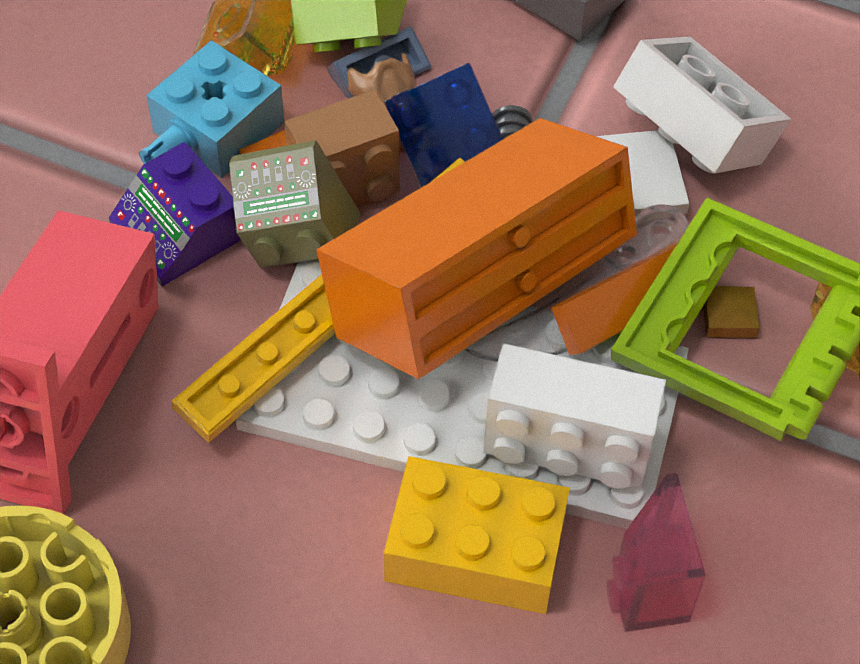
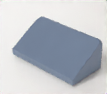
M412 26L398 32L397 35H391L381 40L382 45L365 47L333 62L327 68L331 78L347 98L356 96L351 95L348 90L347 72L351 68L362 74H367L377 62L389 58L402 62V53L407 55L414 76L432 67Z

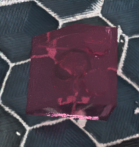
M677 473L666 474L625 531L619 555L612 558L614 577L613 580L607 581V597L611 612L613 614H621L625 632L690 622L706 576Z

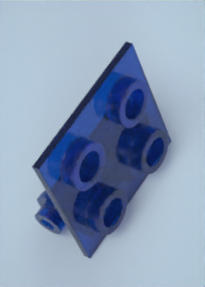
M470 62L384 101L391 118L399 129V137L421 187L434 180L457 159L461 158L466 162L503 140Z

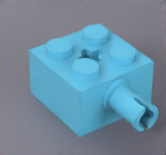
M211 40L146 95L153 132L159 135V137L148 147L143 148L139 152V156L143 164L177 145L186 142L210 171L223 178L230 172L229 162L232 156L239 155V149L267 138L284 123L281 85Z

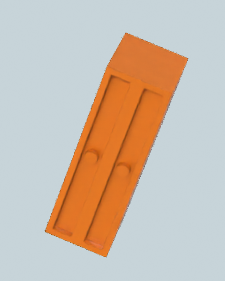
M539 118L319 247L316 251L336 338L418 380L637 235L628 147Z

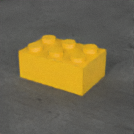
M408 456L384 549V581L546 614L570 487Z

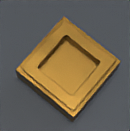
M715 286L703 305L706 337L757 338L760 328L755 287Z

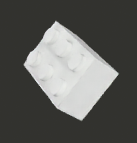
M691 37L640 40L613 86L626 98L625 103L630 109L638 114L649 117L659 126L658 131L664 138L683 146L693 155L692 160L699 168L714 174L762 165L791 121L790 117Z
M503 343L487 398L483 453L494 455L500 461L510 464L524 462L546 467L549 471L561 476L576 474L598 479L605 485L613 488L632 487L641 489L666 380Z

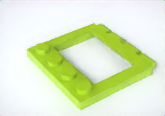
M707 197L611 348V360L642 375L665 379V386L780 441L783 440L786 433L804 440L808 437L823 410L821 402L828 401L846 369L844 361H850L860 344V263ZM739 247L832 287L769 398L674 354Z

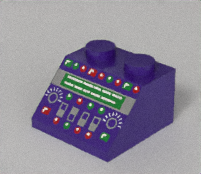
M186 142L143 164L109 216V221L112 224L155 234L157 281L161 286L168 284L241 241L236 232L233 196Z

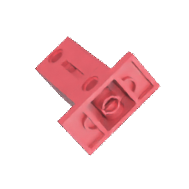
M58 210L0 295V499L24 506L50 509L65 514L72 501L68 465L159 308L155 234Z

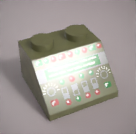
M317 140L232 156L229 162L236 232L260 268L318 259L316 249L354 228L358 223L361 213Z

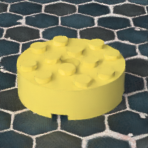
M35 506L0 507V664H124L131 638L130 611L117 569L106 547L99 539L96 540L91 534L76 525L74 519L62 513ZM17 619L15 622L8 625V629H4L8 622Z

